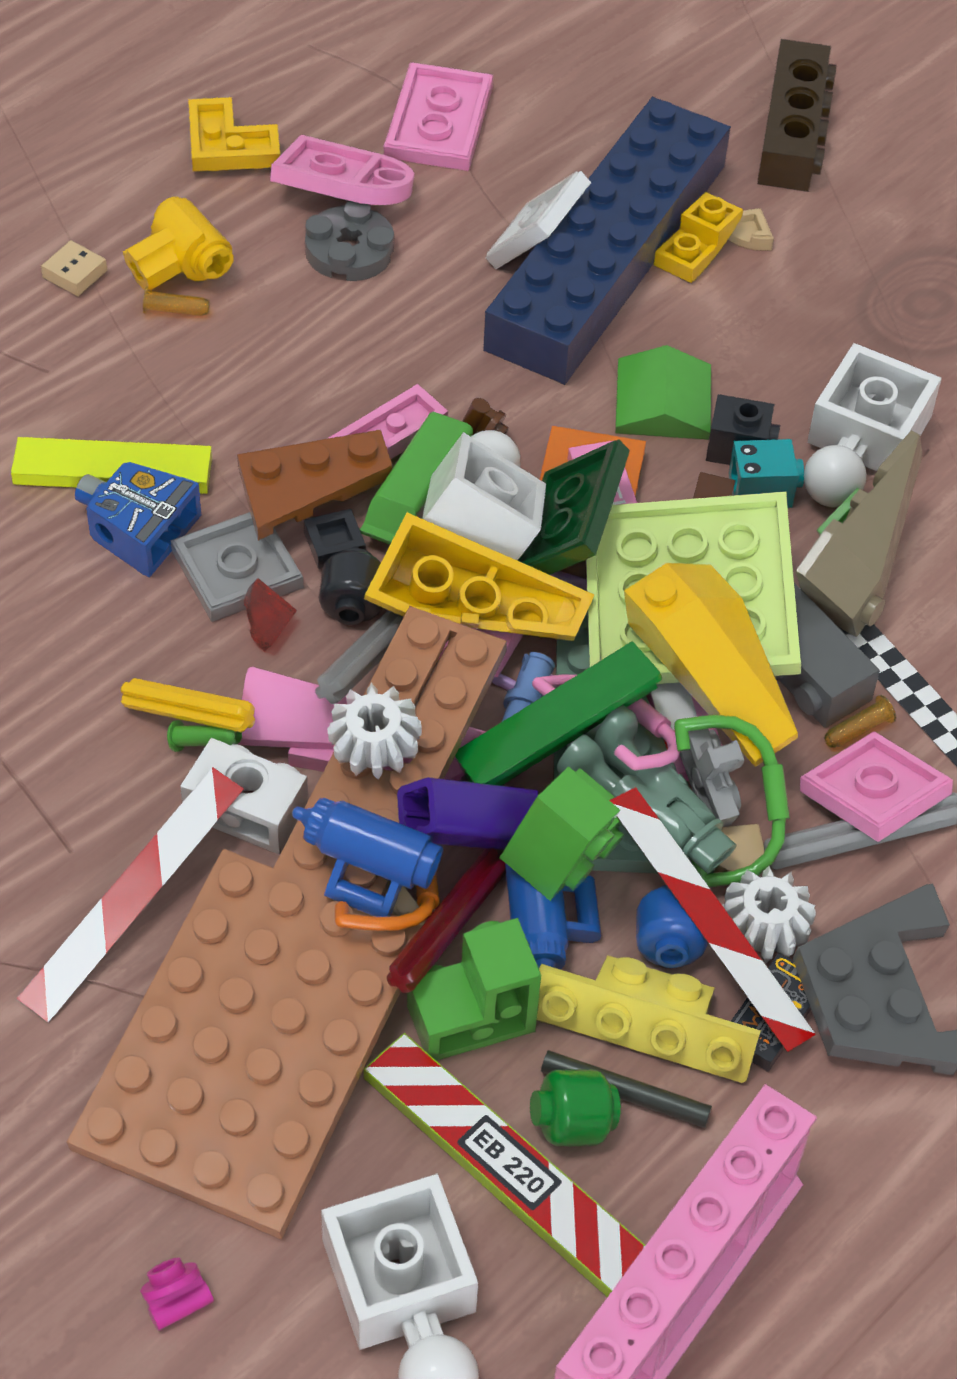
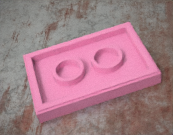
M410 63L384 144V155L400 161L469 171L492 91L493 75Z

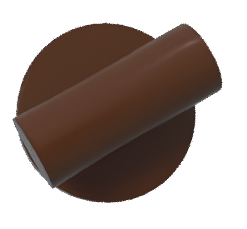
M475 398L462 420V422L472 427L473 435L486 430L499 431L506 435L509 429L508 426L503 424L506 413L501 410L496 412L482 398Z

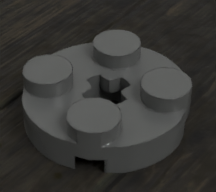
M348 201L345 206L327 209L318 215L311 216L306 221L305 255L309 264L320 274L332 278V272L346 274V281H361L380 274L389 265L390 255L394 252V230L390 222L383 215L371 210L369 204ZM347 240L356 241V242H357V245H353V246H352L349 242H343V241H347Z

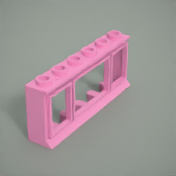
M766 1084L763 1086L558 1363L554 1379L667 1378L803 1186V1183L797 1176V1171L810 1133L809 1129L817 1119L815 1115Z

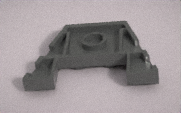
M933 884L924 885L798 947L793 961L828 1056L897 1067L900 1066L902 1061L930 1065L935 1073L954 1075L956 1072L957 1030L936 1031L902 945V942L943 937L949 928V921Z

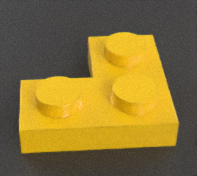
M232 97L188 99L193 171L271 168L272 164L280 157L278 124L234 126Z

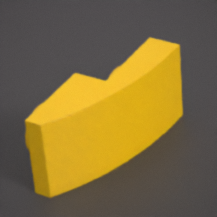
M705 192L681 214L680 229L655 251L654 266L692 283L727 242L742 218L743 209Z

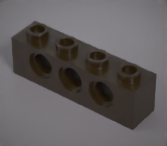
M786 39L780 40L757 184L809 192L812 174L821 175L825 149L817 148V145L825 146L829 120L821 119V117L829 118L833 92L825 91V89L833 90L837 64L829 63L831 46Z

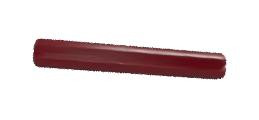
M494 848L483 850L389 966L390 972L386 976L387 982L391 987H398L402 993H409L416 988L506 874V863L500 859L502 854H499Z

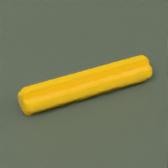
M137 678L131 679L130 682H124L120 689L123 694L121 703L129 709L236 732H244L246 728H252L255 723L253 716L255 707L248 701Z

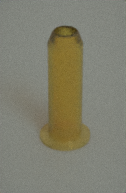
M149 286L145 287L143 314H146L147 310L198 316L209 313L210 301L203 297L149 291Z
M884 695L876 696L874 704L830 728L824 735L826 744L831 748L841 747L885 721L889 723L895 722L896 712L894 707Z

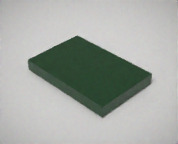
M620 439L605 444L544 473L542 481L546 483L541 530L517 561L550 575L596 556L630 452Z

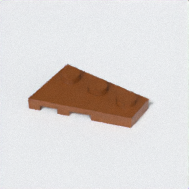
M381 429L237 454L238 470L258 541L274 534L273 527L292 518L296 522H300L312 516L313 508L335 499L342 502L383 483L392 470L391 459Z

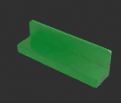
M631 641L459 748L455 759L468 782L502 786L601 724L616 708L622 705L628 707L657 689L656 683L662 680L661 673L639 647Z

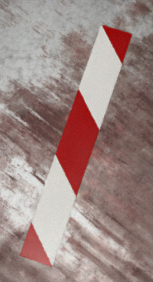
M212 767L22 991L17 1000L49 1022L241 794L244 788Z
M635 787L609 800L620 809L617 815L618 819L784 1049L789 1052L815 1036L816 1034L638 789Z

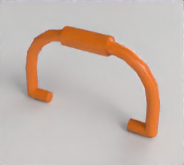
M435 873L427 889L416 885L419 908L412 913L397 917L349 914V905L344 901H340L335 904L336 925L341 928L372 931H398L419 925L430 917L432 911L439 905L437 873Z

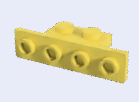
M607 955L596 980L541 964L539 968L541 983L537 1020L733 1081L746 1082L761 1030L708 1015L714 987L701 984L698 979L687 974L671 975L648 968L643 962L629 957L615 958Z

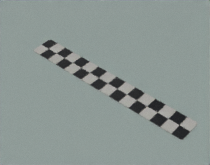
M874 624L872 626L865 625L858 637L839 628L880 669L878 681L957 767V714Z

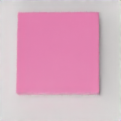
M875 731L800 777V791L877 842L950 796L953 786V779Z

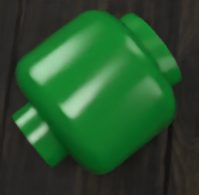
M553 1070L544 1077L540 1090L533 1091L530 1098L531 1121L534 1126L541 1127L545 1139L554 1146L599 1145L607 1139L609 1132L614 1131L619 1124L621 1104L618 1090L615 1085L609 1084L604 1074L597 1070Z

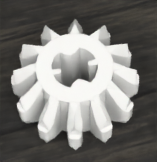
M372 682L367 689V694L363 696L349 689L346 695L347 704H334L332 710L333 722L329 723L330 726L327 728L329 742L335 745L333 747L335 758L339 764L350 762L351 771L355 776L367 767L372 768V773L378 780L383 773V767L386 766L400 773L404 767L403 758H415L418 752L417 740L422 735L421 721L415 716V705L411 698L399 700V692L396 691L394 686L383 695L378 694V690Z
M770 866L763 871L762 877H758L747 869L745 874L741 876L740 883L731 882V885L726 890L725 903L722 904L753 949L761 952L765 963L772 959L774 951L790 958L794 954L796 946L807 943L811 934L810 925H813L816 915L815 905L808 902L810 897L808 886L792 887L794 882L792 872L780 879L774 877Z

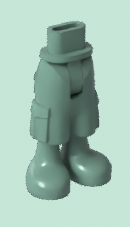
M622 705L613 710L601 723L594 741L588 735H583L566 749L557 765V771L560 774L568 766L575 772L581 768L614 797L636 787L689 861L693 860L706 873L713 871L735 850L737 844L721 831L723 822L718 818L716 819L708 806L688 787V783L682 774H678L670 764L635 771L614 755L615 749L619 745H624L637 757L642 756L633 742L638 729V719L636 714L628 707ZM606 764L615 767L625 776L622 779L619 778Z

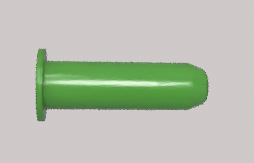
M180 720L172 721L167 731L168 745L174 752L182 751L185 746H206L211 738L228 745L238 744L242 739V732L208 725H184Z

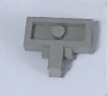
M714 730L688 731L691 749L681 751L680 757L692 790L708 806L716 819L718 818L723 822V827H729L740 815L738 810L741 808L738 788L729 775V772L742 767L744 763V757L738 741L735 740L722 746Z

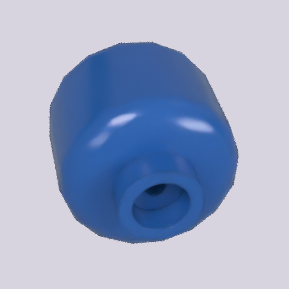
M667 885L650 891L641 899L636 910V943L638 950L645 959L655 965L677 968L692 964L703 956L708 942Z

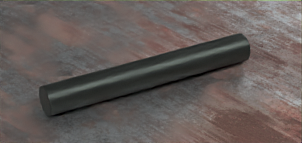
M550 1050L545 1055L541 1068L543 1073L549 1074L557 1069L597 1070L605 1075L609 1084L616 1086L621 1100L703 1128L707 1125L712 1109L711 1105Z

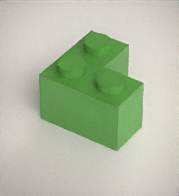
M568 766L537 796L500 856V859L549 901L566 885L574 891L594 868L595 865L590 860L594 861L598 856L604 860L625 835L618 829L621 825V821L617 817L620 809L609 801L615 797L581 768L575 772Z
M518 918L501 923L498 921H488L476 926L472 931L463 933L462 962L447 967L441 965L432 966L416 988L407 993V1008L422 1048L436 1061L536 1031L541 973Z

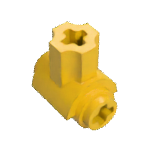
M170 197L160 203L154 214L151 235L123 251L126 265L131 270L136 282L145 292L154 289L181 272L193 281L216 279L223 276L233 263L232 246L190 200L180 197Z

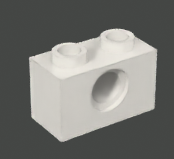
M211 738L180 786L182 803L211 768L214 767L243 787L244 790L242 792H254L241 793L212 828L280 855L298 821L292 816L293 809L298 806L305 808L308 802L307 776L301 774L297 769L288 764H276L253 755L241 745H228Z

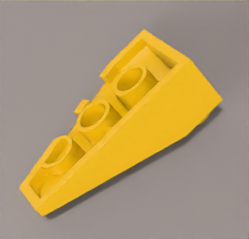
M407 512L365 593L364 599L403 617L409 606L470 628L574 641L592 603L594 594Z
M665 563L624 590L628 625L708 715L736 716L756 726L772 744L774 753H777L798 738L797 729L744 601L712 565ZM722 729L731 741H738L741 752L755 767L763 762L760 750L747 736L733 729Z

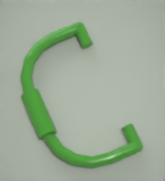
M707 715L682 718L674 723L677 751L691 749L688 731L711 728L733 729L747 736L760 750L765 765L761 767L768 821H772L771 839L764 854L749 866L734 871L707 874L692 860V865L708 887L731 885V882L740 883L741 876L745 874L747 869L759 876L768 866L775 862L785 842L786 819H790L783 764H778L772 744L756 726L736 716Z

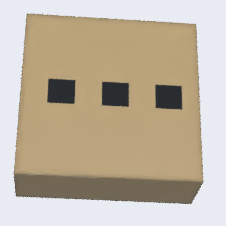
M70 240L41 265L43 278L79 296L107 271V263L105 258Z

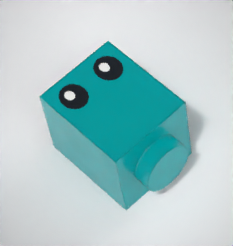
M792 439L734 441L728 473L729 479L736 480L732 496L786 492L787 508H792L796 488H802L804 485V463L802 459L795 458Z

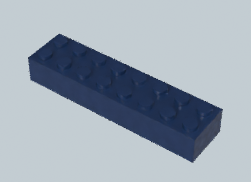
M652 96L588 178L591 183L548 238L535 246L486 309L483 351L565 385L654 264L655 251L679 230L681 214L707 192L725 167L731 126Z

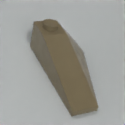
M912 430L879 466L873 480L874 488L869 493L861 489L858 490L851 498V509L846 520L841 523L833 519L796 570L800 589L837 627L855 637H858L865 625L872 626L878 620L886 601L883 598L923 456L920 434Z

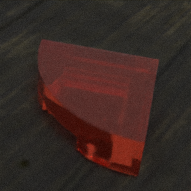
M259 578L250 585L246 592L244 606L247 610V617L251 626L249 632L255 643L265 652L273 645L297 610Z

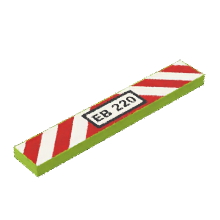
M405 1033L364 1068V1079L599 1291L606 1297L609 1296L646 1246Z

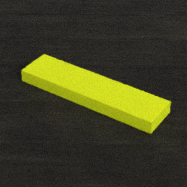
M18 437L11 477L13 485L77 487L81 478L86 474L107 482L122 464L132 462L193 480L199 483L200 493L208 494L212 447Z

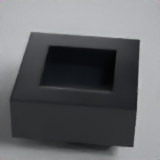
M351 509L303 520L304 534L318 569L323 568L326 560L342 550L348 548L366 550V544Z

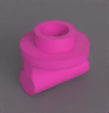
M179 1257L164 1261L147 1272L149 1281L140 1289L148 1305L149 1315L158 1331L214 1302L210 1289L200 1275L197 1264L194 1262L183 1264Z

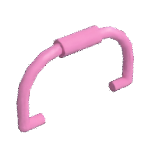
M561 674L536 677L532 681V686L544 696L576 675ZM642 698L628 706L636 714L638 722L657 738L662 737L667 742L668 749L658 754L637 757L624 745H619L615 749L614 755L635 771L662 767L675 762L681 751H677L675 731L671 728V721Z

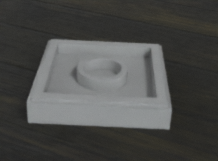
M250 512L171 540L172 553L211 622L304 588L303 576L274 527V534L258 541Z

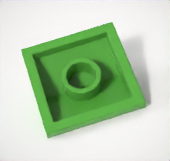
M668 345L618 358L616 434L709 440L711 430V364Z

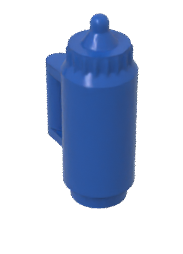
M320 798L312 808L305 809L298 806L292 811L294 819L301 821L305 827L303 839L317 846L321 853L337 859L324 896L338 902L344 901L350 907L369 915L390 917L402 886L412 889L417 885L427 889L438 869L443 847L432 843V836L343 800L334 802L327 798ZM348 864L390 880L391 883L386 897L344 880L343 877Z
M505 865L510 920L518 918L538 968L543 964L561 970L566 962L565 951L569 946L568 941L594 943L601 939L594 877L588 875L574 891L566 885L549 901L510 866ZM563 891L575 894L578 923L566 921Z

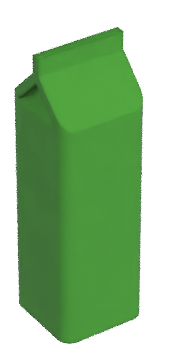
M430 412L371 500L364 524L360 528L361 534L391 544L407 512L422 519L432 474L463 432L470 437L473 435L472 427L465 422L437 412Z

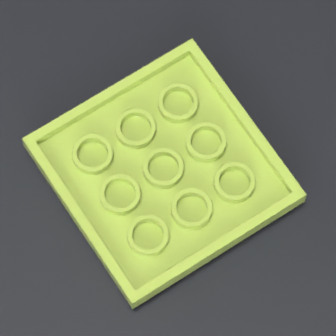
M786 492L612 505L596 556L586 559L587 592L594 594L588 609L590 667L633 641L660 671L662 680L656 684L680 683L628 625L624 590L665 563L712 565L742 597L774 676L801 674Z

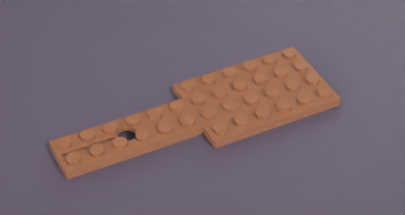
M409 606L368 687L372 682L377 688L378 694L383 695L394 686L396 691L399 692V700L411 698L415 705L428 681L415 707V716L421 721L422 735L417 740L418 752L415 758L410 763H404L400 773L394 769L392 771L383 769V773L378 780L373 775L372 768L368 767L355 776L351 771L350 762L339 764L333 752L305 809L314 807L320 798H327L334 802L343 800L399 823L398 789L403 785L427 777L445 778L507 652V641ZM449 640V642H448V644H447V646H446V648H445V650H444V652H443V654H442V656H441V658H440V660H439V662H438V664H437V666H436V668H435L433 674L431 675V673H432V671H433V669H434V667H435V665H436V663H437V661H438V659H439V657H440V655H441V653H442V651H443V649H444V647H445L447 641ZM299 820L273 868L226 849L221 851L67 1140L68 1147L73 1152L281 1240L401 992L398 987H391L387 982L386 976L390 972L389 966L422 927L417 925L398 931H372L338 927L335 923V904L338 901L324 896L337 859L321 853L317 846L303 839L305 827ZM348 864L343 877L348 882L385 896L391 883L390 880ZM349 906V914L372 916Z

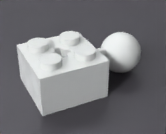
M853 343L815 403L807 443L821 449L817 450L809 458L804 469V484L809 495L816 502L824 506L839 507L856 488L863 490L866 483L865 467L877 471L879 466L911 430L920 435L922 434L932 417L942 378Z
M486 430L470 437L463 432L431 476L422 519L518 560L541 530L546 483L520 468L521 456L518 447L504 433Z
M438 1174L321 1210L322 1240L359 1350L405 1336L409 1349L401 1360L398 1379H479L478 1365L470 1349L458 1339L444 1335L440 1326L441 1323L476 1312L478 1281ZM399 1259L401 1264L392 1263L390 1261Z

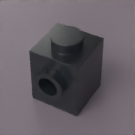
M718 394L710 430L706 461L730 465L734 441L778 440L781 425L771 423L775 404Z

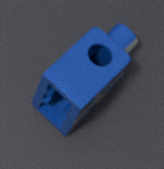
M132 462L122 464L107 482L86 474L81 478L75 490V500L87 506L89 532L93 540L149 578L172 552L171 540L185 536L202 516L199 483Z

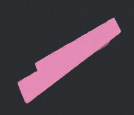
M250 667L245 677L242 700L252 703L255 707L253 715L255 723L252 728H246L242 732V739L238 744L290 747L288 752L290 766L323 772L334 752L333 747L335 746L332 745V742H329L327 730L330 726L329 723L333 722L332 710L334 704H347L346 696L338 703L331 704L326 698L319 699L316 695L315 689L319 685ZM469 727L459 748L486 731ZM454 757L444 779L460 781L464 773ZM403 758V763H410L413 758ZM389 766L383 767L385 770H393Z

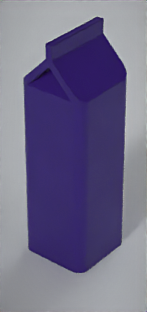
M427 777L403 785L398 789L399 823L432 836V843L505 850L539 793L538 790Z

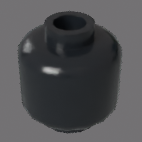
M348 548L332 555L325 561L322 570L318 596L321 608L330 617L346 625H356L376 617L381 612L382 607L365 600L364 597L381 562L370 552L359 548Z

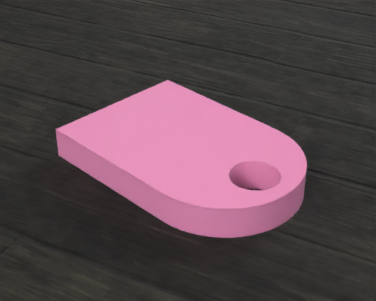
M300 135L272 164L270 181L352 202L369 205H390L403 202L411 196L414 172L407 164L390 156Z

